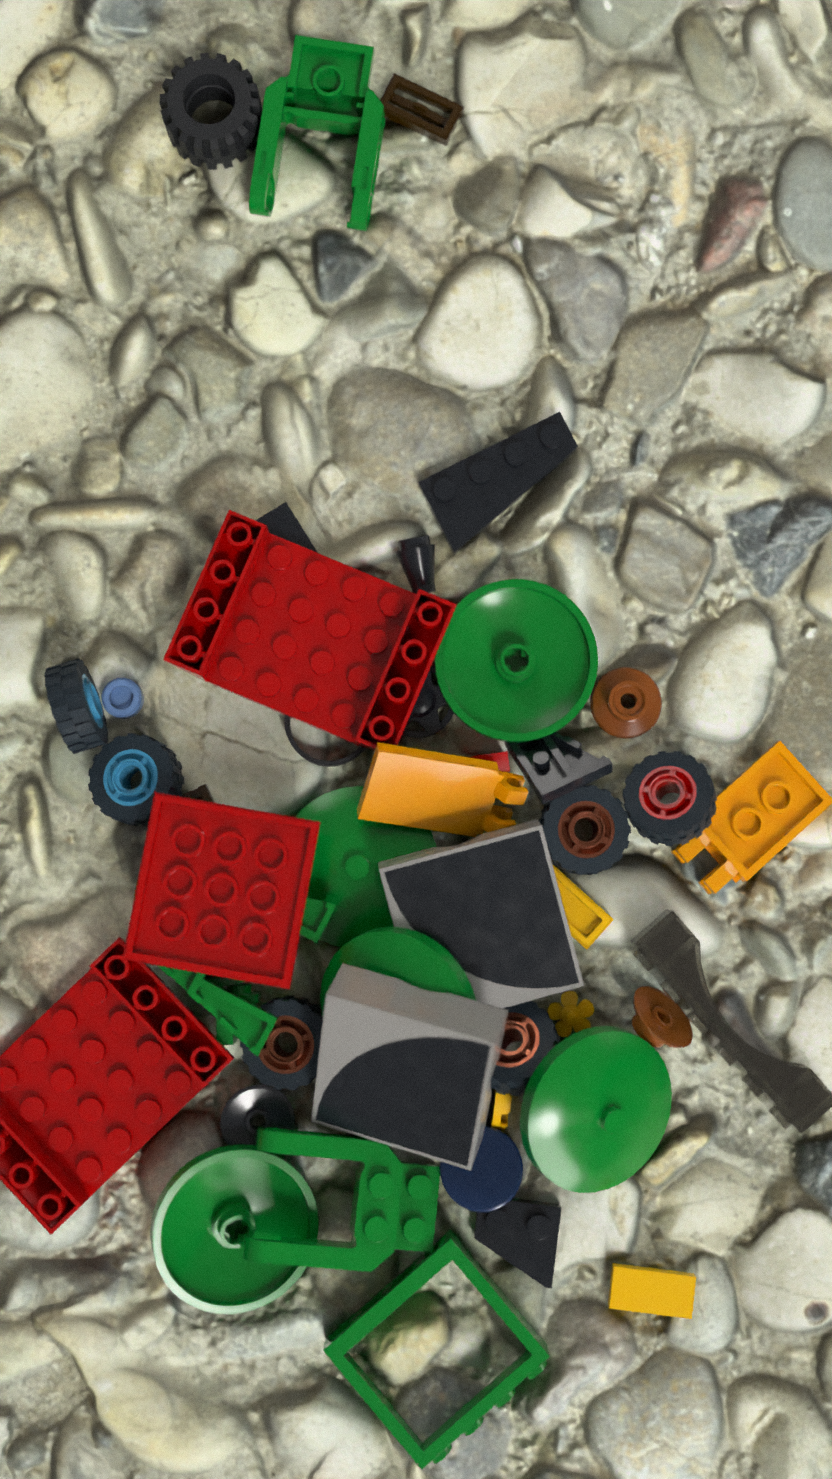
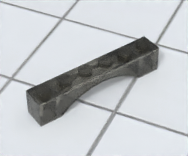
M666 909L630 940L636 947V950L632 953L634 958L647 972L654 968L664 981L659 984L661 989L675 1004L680 999L691 1011L686 1016L702 1035L709 1031L716 1039L718 1044L713 1047L714 1050L729 1066L736 1062L746 1074L741 1078V1081L757 1098L763 1094L773 1106L768 1112L783 1129L786 1130L791 1126L802 1134L832 1107L831 1091L810 1068L800 1063L780 1060L760 1052L749 1045L729 1026L716 1008L707 988L701 964L700 941L673 910Z

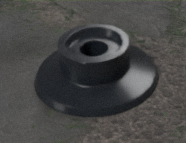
M267 1085L247 1086L232 1095L225 1104L221 1114V1132L227 1145L243 1144L256 1146L258 1128L260 1127L294 1130V1110L288 1098L279 1090ZM255 1114H262L265 1117L264 1122L259 1126L250 1123L251 1117Z

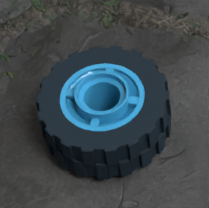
M77 658L46 668L44 676L48 701L58 731L67 748L73 754L107 744L108 729L104 709L93 678L84 662Z
M128 733V736L120 735L113 738L112 742L103 745L99 754L94 756L92 760L94 763L92 768H89L88 776H90L88 787L89 791L92 792L94 804L101 808L100 811L104 815L128 825L138 826V824L147 826L155 792L182 796L183 792L181 789L182 784H184V776H182L181 770L183 768L181 762L176 759L177 755L173 750L167 748V745L144 734L140 736L136 733ZM141 771L142 781L137 788L132 789L131 778L136 772Z

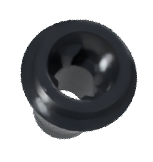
M429 535L398 541L399 551L396 554L412 592L417 594L418 589L428 593L436 591L435 544L431 545Z

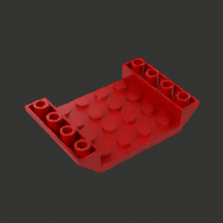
M229 510L163 660L209 684L352 744L375 751L377 742L398 746L457 604L421 589H418L417 594L271 534L267 525Z
M122 937L114 941L89 965L91 969L0 1055V1180L50 1235L235 1058L146 963L122 959L126 942Z

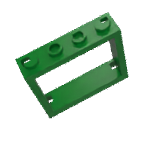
M451 1229L433 1244V1253L423 1252L325 1338L323 1348L324 1353L421 1470L431 1461L434 1464L442 1461L452 1449L451 1444L463 1433L465 1436H469L475 1432L484 1421L483 1415L495 1405L497 1408H500L510 1401L516 1392L515 1387L526 1377L529 1380L537 1377L547 1366L546 1360L550 1357L545 1341ZM453 1260L527 1348V1351L422 1442L348 1351Z

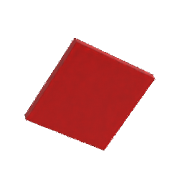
M155 792L122 959L290 989L321 822Z

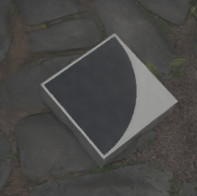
M536 819L483 833L458 845L432 847L378 862L394 927H402L420 932L442 945L457 960L466 973L473 988L476 1001L499 1008H506L584 986L543 827Z
M343 963L326 993L311 1122L471 1171L484 1135L492 1095L491 1077L499 1058L508 1010L450 993L424 990L400 979Z

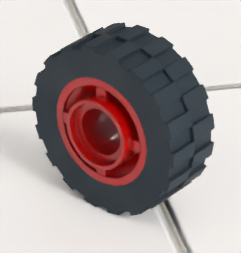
M661 751L656 755L651 756L650 754L645 757L644 761L640 764L637 763L632 768V773L627 775L625 780L626 786L622 794L625 801L623 804L630 822L634 828L636 827L638 833L643 838L647 837L652 843L657 845L659 843L666 846H674V844L679 843L683 845L689 843V840L693 838L697 839L702 835V831L711 825V818L715 815L717 809L715 801H717L716 792L706 767L702 763L699 764L695 757L683 755L679 751H674L673 753ZM668 793L679 794V798L671 804L660 802L662 797Z

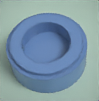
M116 678L110 681L102 692L103 707L110 715L116 718L128 719L134 717L143 707L144 694L137 683L128 678Z

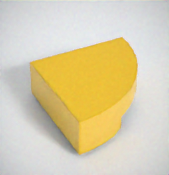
M494 1089L490 1127L498 1130H505L507 1128L508 1113L511 1110V1094H499Z

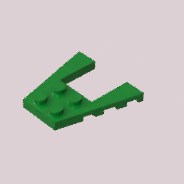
M307 897L300 935L318 943L337 905ZM158 966L164 973L171 976L187 991V994L198 1004L200 1003L217 1018L224 1028L241 1040L254 1055L259 1056L279 1018L278 1016L206 979L207 974Z

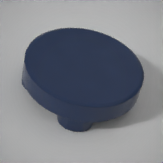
M485 1126L484 1135L471 1171L440 1161V1175L446 1192L459 1206L473 1212H491L505 1206L518 1192L523 1178V1162L519 1149L508 1135L493 1127Z

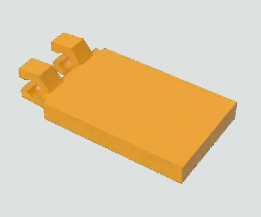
M778 741L716 796L717 801H715L717 809L715 815L711 818L712 823L709 828H705L702 831V835L697 839L693 838L689 840V843L683 845L680 843L671 853L681 864H684L685 862L688 863L705 848L719 865L709 871L698 883L708 895L711 893L716 894L731 879L735 883L739 880L742 882L748 881L832 804V798L781 741Z
M377 742L357 807V815L360 820L476 837L477 834H483L484 830L491 832L516 825L515 820H511L513 814L511 808L493 805L496 798L504 804L524 806L529 792L527 787H523L525 782L524 776L499 771L497 762Z

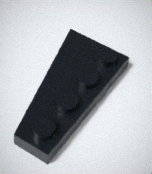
M560 412L418 482V487L453 555L459 552L466 543L478 533L480 534L494 519L508 507L515 504L522 498V495L536 483L543 480L577 450L578 445Z

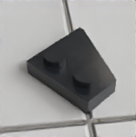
M557 732L528 742H505V747L542 805L612 773V762L609 758L602 756L598 759L582 750V743L569 736H562Z
M513 1198L505 1206L495 1211L477 1212L474 1239L544 1287L552 1288L561 1205Z

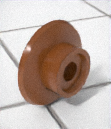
M621 667L605 673L596 682L590 697V708L594 720L603 731L617 738L629 739L645 734L655 725L661 713L662 698L657 684L649 675L635 668ZM623 695H629L633 698L634 706L631 709H626L621 705V697Z
M642 986L635 991L633 1006L636 1014L632 1017V1025L640 1038L655 1048H660L664 1044L673 1048H682L692 1042L693 1031L684 1011L664 992L654 987Z

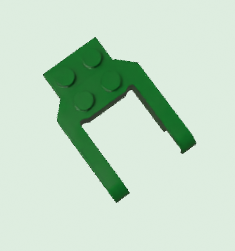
M295 35L289 75L280 77L265 89L249 194L250 214L271 217L286 126L291 123L298 128L351 136L359 134L351 184L353 193L350 221L347 222V229L368 231L385 127L384 105L374 91L369 89L375 54L373 46Z
M267 1127L258 1128L257 1151L360 1161L355 1174L350 1220L352 1240L345 1242L281 1236V1240L253 1239L246 1235L243 1251L244 1260L264 1264L372 1272L394 1253L395 1249L433 1253L440 1183L439 1165L400 1162L388 1145L355 1135Z

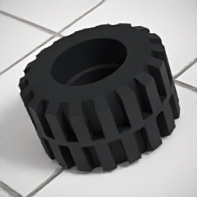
M201 53V59L193 61L192 56L184 59L185 66L183 68L176 65L171 70L173 79L165 78L162 85L164 93L160 94L159 103L162 108L161 115L173 147H177L179 155L183 159L190 157L192 165L200 168L204 162L208 170H216L217 164H224L225 169L233 167L232 160L238 159L240 163L247 159L246 150L254 152L257 147L256 137L259 134L262 115L257 85L253 82V77L248 69L242 71L241 63L234 58L228 63L226 55L217 53L215 59L210 58L209 53ZM209 101H224L233 106L231 113L218 123L203 124L192 119L197 108Z

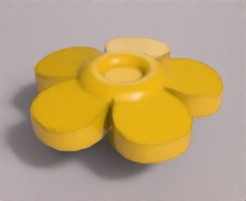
M574 991L563 992L561 1003L552 1002L547 1010L550 1019L559 1020L555 1024V1028L561 1037H568L571 1034L572 1026L575 1033L591 1028V1023L587 1017L592 1016L594 1013L593 1003L588 999H584L577 1005L578 995Z

